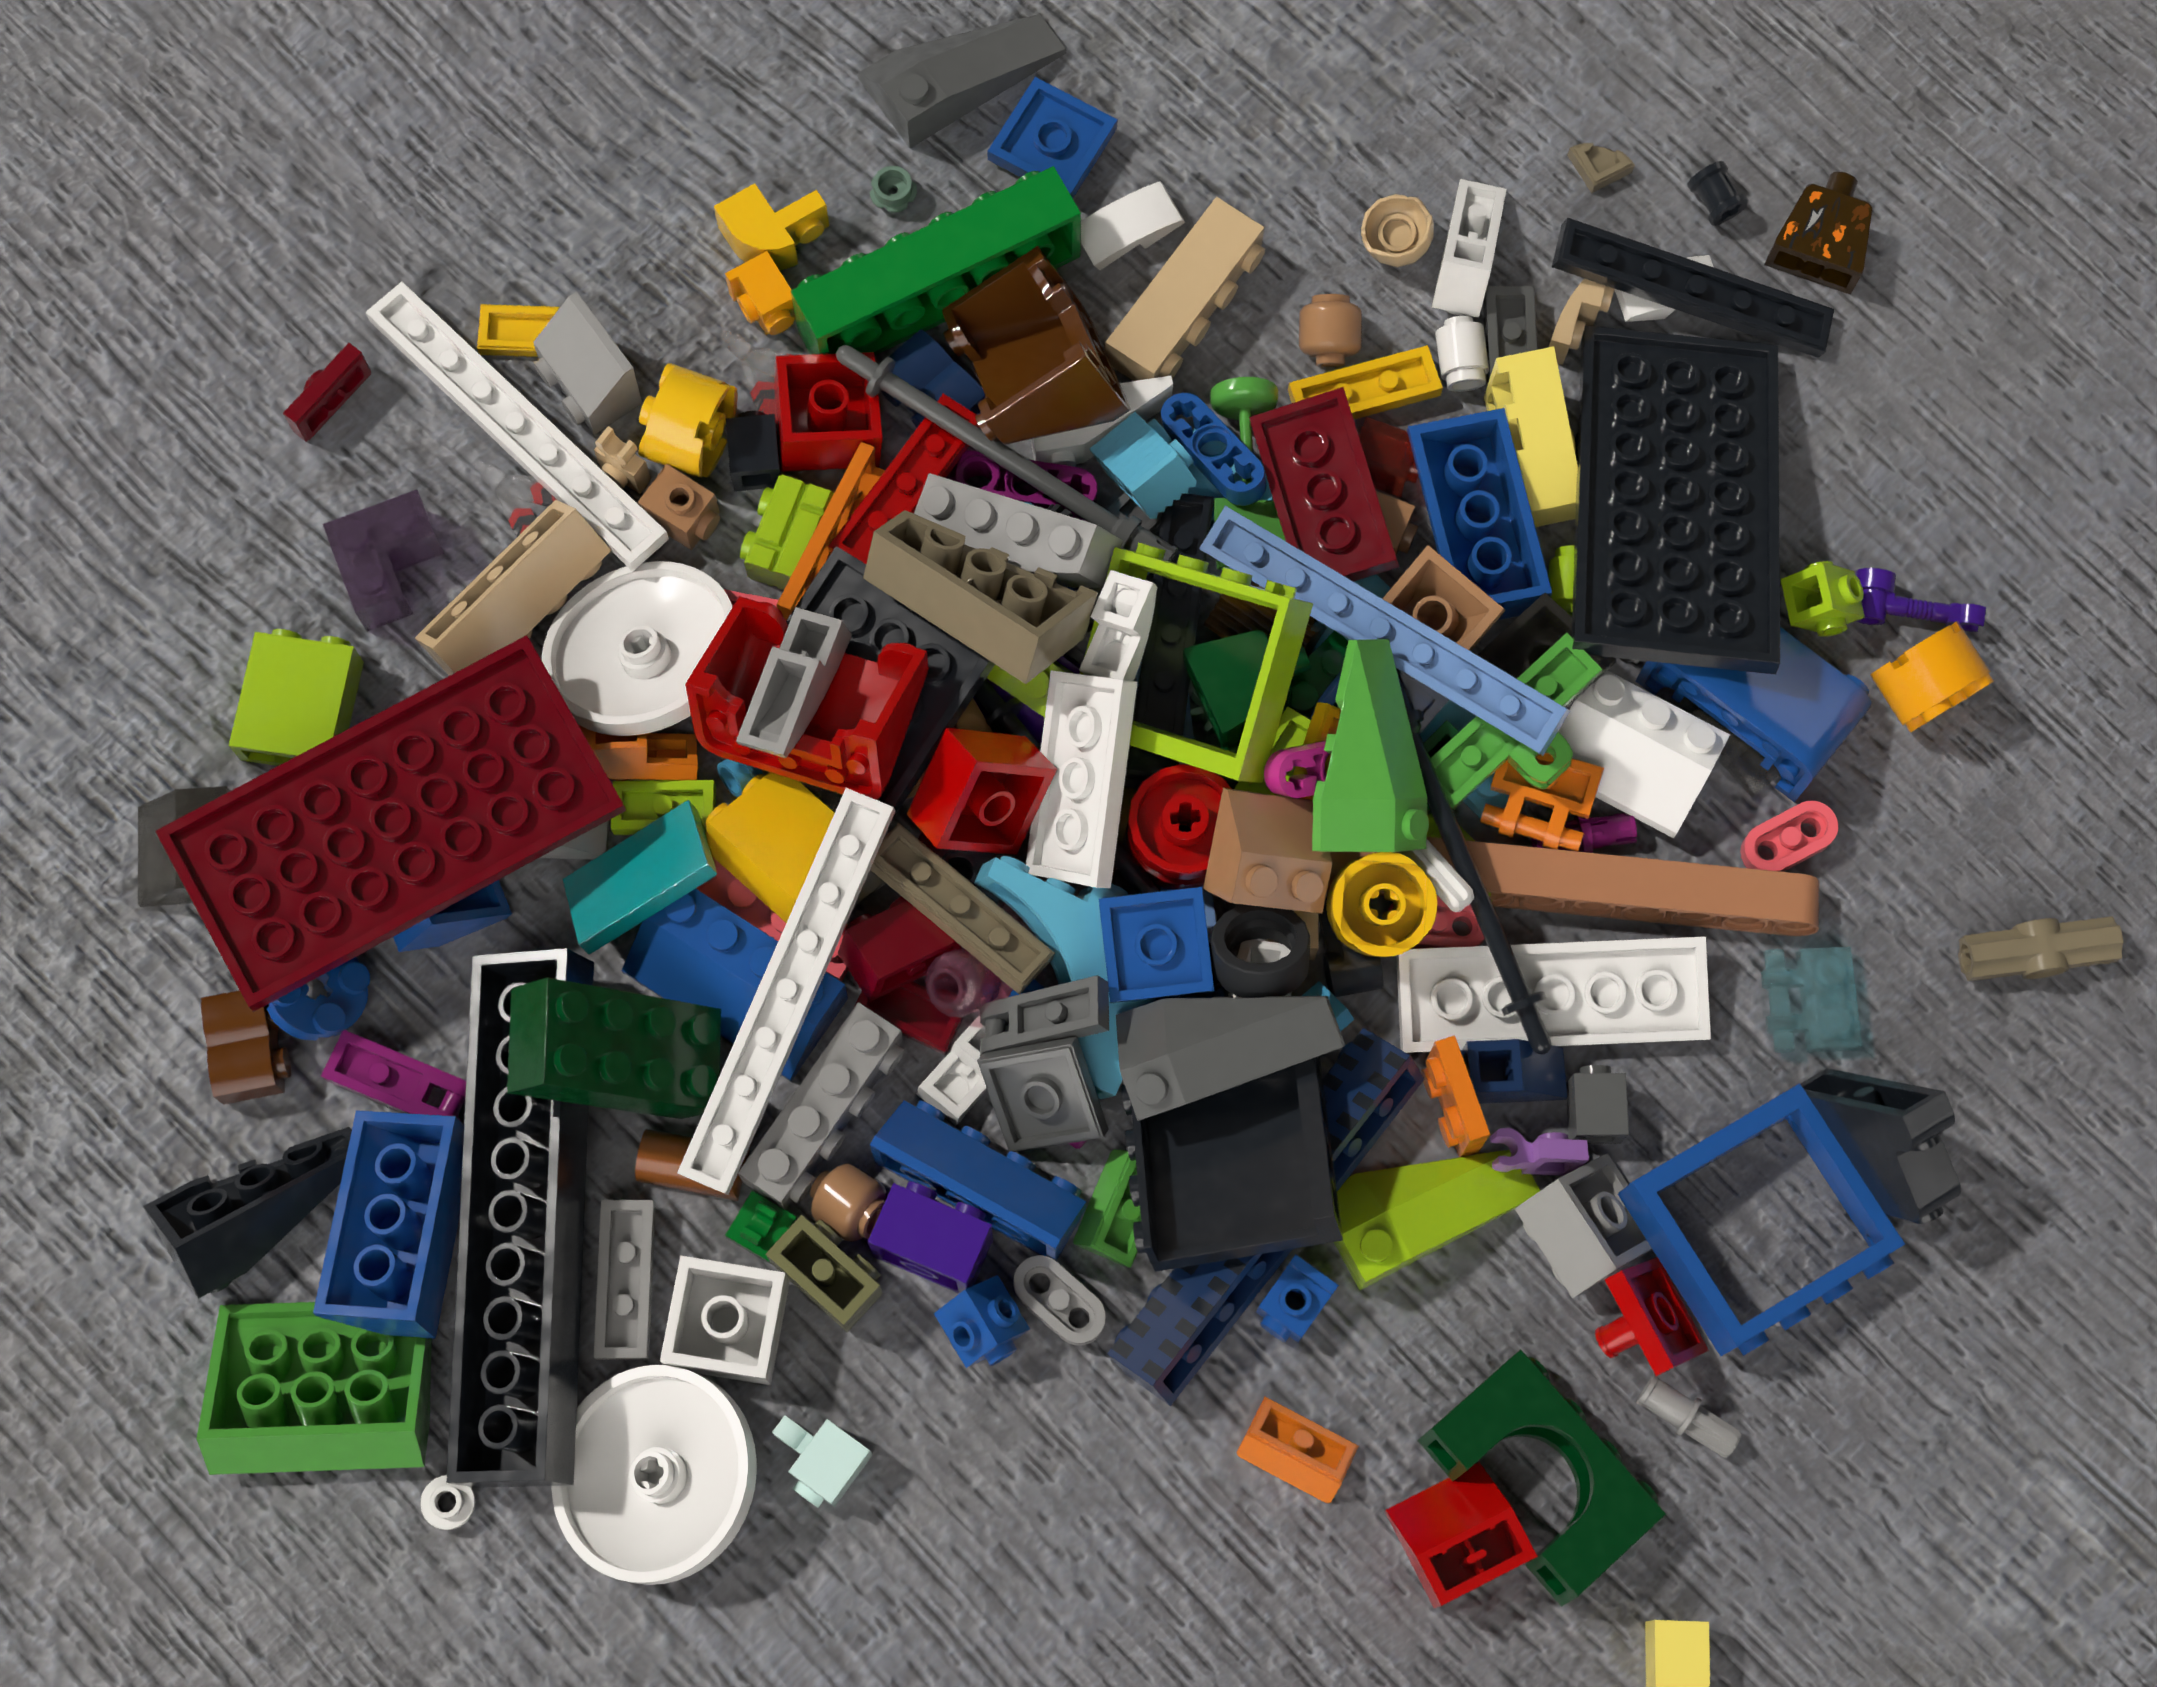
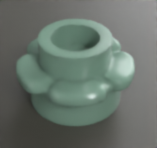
M884 167L877 172L871 181L873 190L870 191V197L872 202L878 208H887V211L891 213L905 210L908 203L913 202L916 198L917 186L915 182L911 181L910 174L901 167ZM896 188L898 191L895 194H891L889 189Z

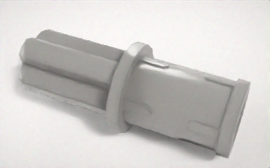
M1653 1375L1639 1395L1636 1404L1645 1407L1676 1427L1675 1434L1680 1436L1684 1432L1721 1457L1727 1458L1730 1456L1740 1441V1431L1700 1406L1702 1400L1698 1397L1693 1401L1658 1379L1659 1377Z

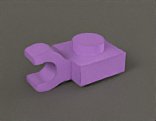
M1511 1128L1498 1129L1490 1136V1143L1505 1144L1511 1151V1157L1498 1156L1492 1162V1169L1499 1172L1522 1169V1174L1564 1176L1589 1161L1587 1140H1572L1565 1133H1545L1539 1135L1533 1143L1526 1141L1518 1131Z

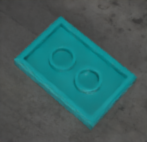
M689 800L562 879L578 944L588 955L717 875L699 812Z

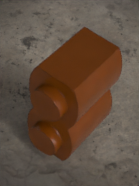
M240 990L201 998V1014L207 1044V1063L213 1097L223 1105L285 1093L284 1078L291 1077L292 1072L290 1057L286 1047L279 1048L278 1029L280 1027L275 1024L267 1011L269 1004L253 1012L248 1007Z

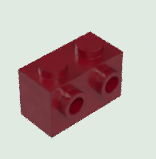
M901 896L889 906L888 910L872 916L870 913L863 914L851 921L845 928L838 954L868 1001L871 1002L955 961L961 945Z

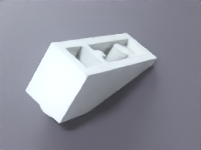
M1460 179L1432 308L1446 310L1454 315H1469L1479 318L1491 273L1507 189Z
M1172 376L1120 383L1131 409L1129 412L1113 422L1030 439L1034 460L1073 467L1076 464L1085 463L1094 456L1090 448L1131 414L1136 412L1143 420L1147 421L1160 412L1164 402L1172 396Z

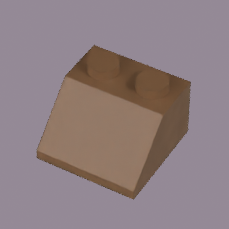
M1223 788L1203 890L1234 904L1322 914L1332 868V859L1330 852L1312 851L1313 800Z

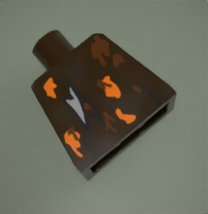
M1833 172L1829 176L1826 188L1816 184H1807L1778 234L1764 265L1851 295L1865 267L1873 209L1869 202L1853 197L1858 184L1857 179L1846 172Z

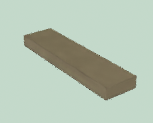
M900 823L884 837L870 870L1018 994H1021L1052 961L1055 952Z

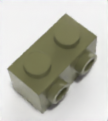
M801 1215L770 1248L766 1256L780 1272H785L789 1280L848 1333L883 1294L880 1285L876 1282L881 1274L859 1254L852 1260L837 1246L841 1243L842 1239L822 1220L819 1219L813 1225Z

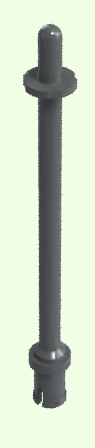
M843 345L838 348L836 352L837 360L869 381L865 392L872 398L882 390L1078 516L1123 540L1122 549L1136 552L1139 542L1166 550L1163 560L1170 562L1173 560L1178 548L1142 527L1141 519L1134 515L1131 518L1117 517L997 439L991 442L981 429L893 374L896 362L889 356L879 365L851 346Z

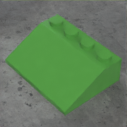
M315 1302L220 1305L196 1438L209 1475L425 1467L430 1424L432 1338L384 1335L317 1317L313 1314Z

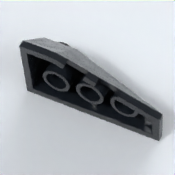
M350 1127L291 1146L284 1152L283 1159L273 1163L257 1164L254 1159L239 1164L238 1171L240 1174L215 1183L211 1182L208 1175L190 1181L143 1206L181 1276L198 1299L208 1293H215L225 1289L234 1279L247 1273L340 1185L352 1132Z

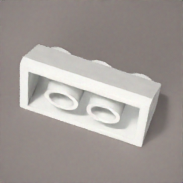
M1602 668V673L1577 695L1569 710V715L1559 729V733L1569 743L1573 752V759L1604 767L1596 798L1674 838L1709 777L1730 734Z

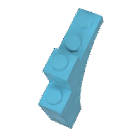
M1002 856L1001 859L995 857L982 864L974 883L993 893L1009 905L1024 920L1036 937L1055 952L1051 965L1059 985L1096 975L1108 981L1099 899L1127 896V891L1114 884H1111V888L1088 886L1080 890L1078 897L1074 896L1075 889L1072 886L1053 878H1047L1045 882L1029 874L1030 867L1015 858ZM1109 997V1031L1078 1038L1099 1099L1116 1096L1123 1080L1119 1068L1116 1015L1151 1003L1156 998L1110 1003Z

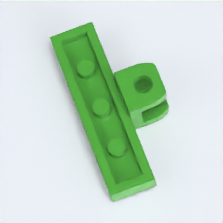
M1566 633L1517 679L1565 707L1602 673V668L1584 650L1572 649L1573 638ZM1476 716L1431 758V761L1451 808L1454 810L1507 760L1529 784L1538 789H1546L1571 766L1573 752L1567 740L1558 731L1545 752L1550 754L1554 761L1549 765H1541L1535 759L1539 753Z

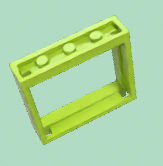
M1138 542L1136 552L1115 547L1107 577L1110 570L1146 580L1147 573L1150 572L1277 610L1237 754L1134 720L1132 721L1129 744L1237 781L1262 784L1265 765L1272 751L1313 603L1296 599L1297 588L1267 580L1265 589L1252 586L1250 584L1253 575L1223 567L1221 576L1207 573L1209 562L1179 554L1177 563L1163 560L1166 550ZM1095 620L1085 655L1099 625V623Z

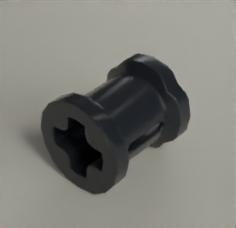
M1724 161L1708 165L1696 173L1687 183L1689 190L1692 193L1697 192L1710 213L1708 220L1713 226L1720 225L1734 218L1747 207L1749 202L1744 194H1738L1726 175L1728 167Z

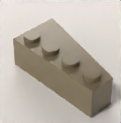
M906 510L875 530L863 579L1023 683L1027 684L1085 638L1098 592L1082 585L1077 592L1056 583L1058 575L1038 567L1035 574L1008 563L1009 554L993 547L990 549H975L965 545V535Z

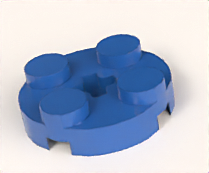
M356 957L316 978L324 984L327 997L320 994L315 1000L307 995L309 986L304 984L269 1003L267 1011L271 1019L283 1031L302 1040L317 1041L320 1037H335L340 1035L343 1030L347 1031L362 1015L368 1000L367 987L370 983V973L363 964L359 963Z

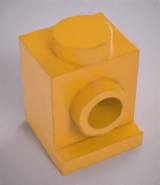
M768 251L725 273L729 295L734 302H738L742 313L750 324L757 321L766 335L780 334L793 324L796 318L791 297L792 289Z

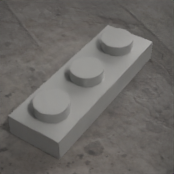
M601 1200L594 1358L596 1360H649L656 1211L654 1200Z

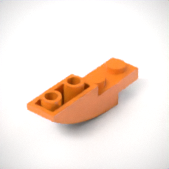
M579 725L609 779L616 781L628 779L697 780L698 759L695 734L646 733L616 736L597 733Z

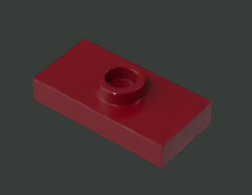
M348 343L323 370L314 372L308 378L304 385V391L283 412L293 432L305 442L310 441L371 375V370L362 352L351 343Z

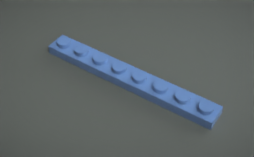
M1227 506L1223 508L1199 548L1229 568L1253 575L1252 581L1264 589L1267 580L1297 588L1296 599L1313 603L1310 616L1349 640L1389 639L1397 669L1542 756L1570 713L1567 708Z

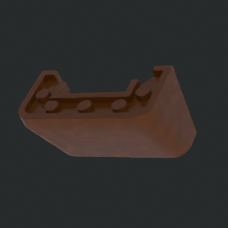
M1036 246L942 309L949 328L943 332L946 341L958 357L965 353L973 362L986 398L978 403L981 413L976 415L975 418L979 427L991 442L998 438L1006 445L1113 422L1131 410L1088 312L1039 246Z

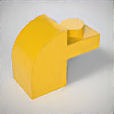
M756 183L714 206L718 228L741 260L747 262L768 251L779 270L788 269L798 264L795 245L814 241L824 232L825 228L829 227L827 205L817 190L774 212Z

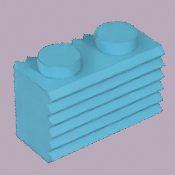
M1134 412L1090 448V451L1107 475L1150 519H1157L1158 512H1164L1166 506H1172L1173 500H1180L1181 493L1187 494L1189 487L1196 486L1197 480L1188 469L1194 463L1193 459L1176 439L1171 440L1164 428L1154 418L1146 423L1140 415Z

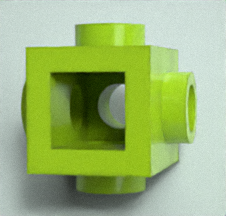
M1831 561L1812 563L1802 571L1781 579L1791 626L1817 632V635L1820 637H1828L1845 632L1848 629L1847 624L1865 617L1861 603L1864 596L1863 587L1853 570L1835 566Z

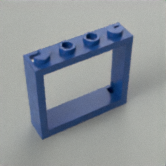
M1800 1083L1634 1180L1618 1193L1621 1201L1720 1357L1737 1347L1744 1356L1766 1343L1770 1339L1764 1330L1779 1322L1785 1331L1811 1315L1806 1306L1807 1304L1821 1296L1827 1305L1853 1289L1848 1281L1849 1278L1862 1271L1867 1280L1893 1265L1894 1261L1889 1254L1905 1245ZM1786 1119L1865 1239L1869 1248L1741 1325L1658 1194Z

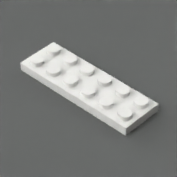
M1706 937L1510 945L1531 994L1536 992H1545L1547 998L1536 1003V1006L1553 1046L1711 1039ZM1488 946L1410 949L1403 954L1396 955L1400 1047L1402 1051L1406 1053L1430 1052L1435 1041L1454 1035L1460 1050L1463 1049L1467 1041L1511 1039L1528 1041L1517 1013L1514 1012L1503 1016L1501 1009L1512 1001Z

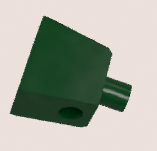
M1263 630L1242 633L1183 649L1184 667L1222 749L1231 746L1241 739L1268 644V639ZM1302 645L1293 677L1311 670L1309 658ZM1289 687L1283 712L1292 705L1291 687Z

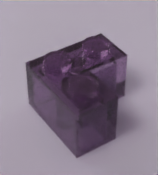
M418 490L324 523L325 533L353 609L366 631L413 615L414 613L398 571L444 554L429 512Z

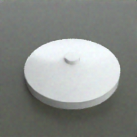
M664 561L644 562L633 572L627 566L592 581L578 591L563 606L547 632L542 650V662L578 725L597 733L616 736L640 735L662 730L691 716L685 683L733 605L718 582L705 572L694 567Z
M669 1365L642 1366L619 1373L595 1388L577 1407L574 1485L551 1486L553 1505L560 1528L573 1550L587 1564L604 1575L618 1580L646 1585L665 1584L689 1577L713 1562L728 1547L739 1532L748 1514L757 1475L755 1444L748 1422L739 1406L723 1388L710 1379L689 1370Z

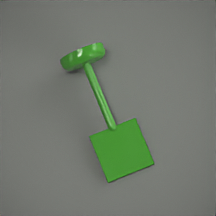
M1237 377L1219 382L1210 391L1211 407L1218 415L1228 419L1239 420L1240 441L1253 453L1252 426L1249 417L1276 408L1278 387L1274 382L1258 377ZM1251 477L1246 480L1242 478V481L1245 484H1249L1252 482ZM1226 498L1214 499L1215 522L1223 508L1227 506L1285 541L1274 501L1258 500L1253 504L1241 506L1229 502ZM1216 560L1217 569L1222 570L1223 567L1229 568L1228 566Z

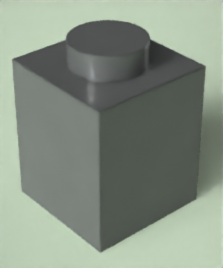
M1606 1065L1581 1067L1580 1073H1574L1566 1083L1569 1139L1587 1140V1144H1621L1629 1135L1626 1073H1611V1067Z

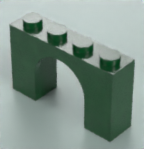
M1520 1349L1417 1441L1452 1481L1465 1473L1498 1442L1512 1437H1529L1540 1440L1561 1454L1568 1463L1575 1479L1577 1488L1575 1510L1566 1527L1537 1553L1538 1557L1528 1561L1525 1565L1562 1607L1582 1594L1662 1519L1666 1513L1658 1505L1657 1495L1652 1488L1642 1480L1635 1479L1624 1467L1618 1450L1606 1439L1599 1438L1586 1424V1417L1582 1409L1573 1400L1563 1397L1549 1382L1550 1376L1545 1367L1535 1358L1527 1357Z

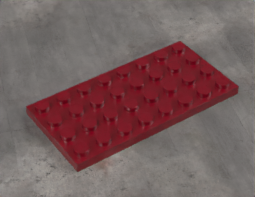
M526 635L157 829L155 832L244 1000L254 1012L625 812L626 809Z

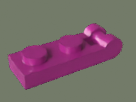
M346 1030L342 1031L321 1074V1077L330 1083L408 1114L456 1116L458 1118L466 1098V1080ZM433 1087L446 1092L439 1109L426 1104Z

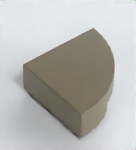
M1583 143L1570 147L1567 154L1591 193L1631 174L1635 166L1632 160L1619 150L1614 152L1604 147L1594 146L1593 143Z

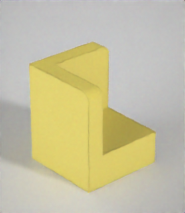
M1646 1621V1687H1709V1622Z

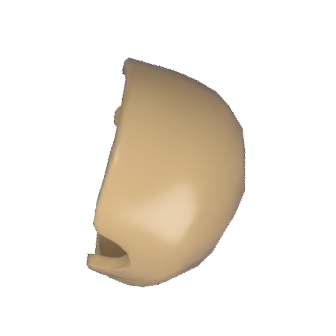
M1394 194L1380 198L1365 212L1361 227L1362 241L1369 254L1379 263L1397 268L1413 264L1427 253L1433 240V217L1423 202L1417 197Z

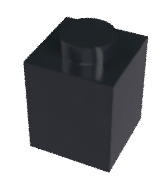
M745 411L738 414L737 417L725 418L729 469L734 492L765 489L766 487L774 488L778 476L782 475L775 414H765L761 411Z

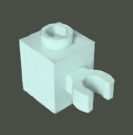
M785 1415L772 1432L774 1436L800 1454L788 1471L798 1480L793 1490L817 1508H819L824 1500L835 1507L872 1457L869 1449L828 1419H826L814 1437Z

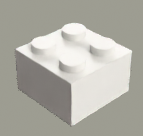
M680 1255L660 1362L663 1365L683 1368L698 1374L771 1385L790 1284L786 1273Z

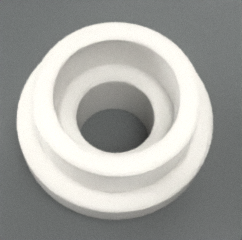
M447 1475L432 1480L424 1489L421 1496V1511L424 1518L432 1526L442 1530H453L461 1527L471 1518L476 1500L472 1487L446 1483ZM452 1492L456 1497V1505L451 1511L442 1512L439 1509L438 1500L442 1494Z

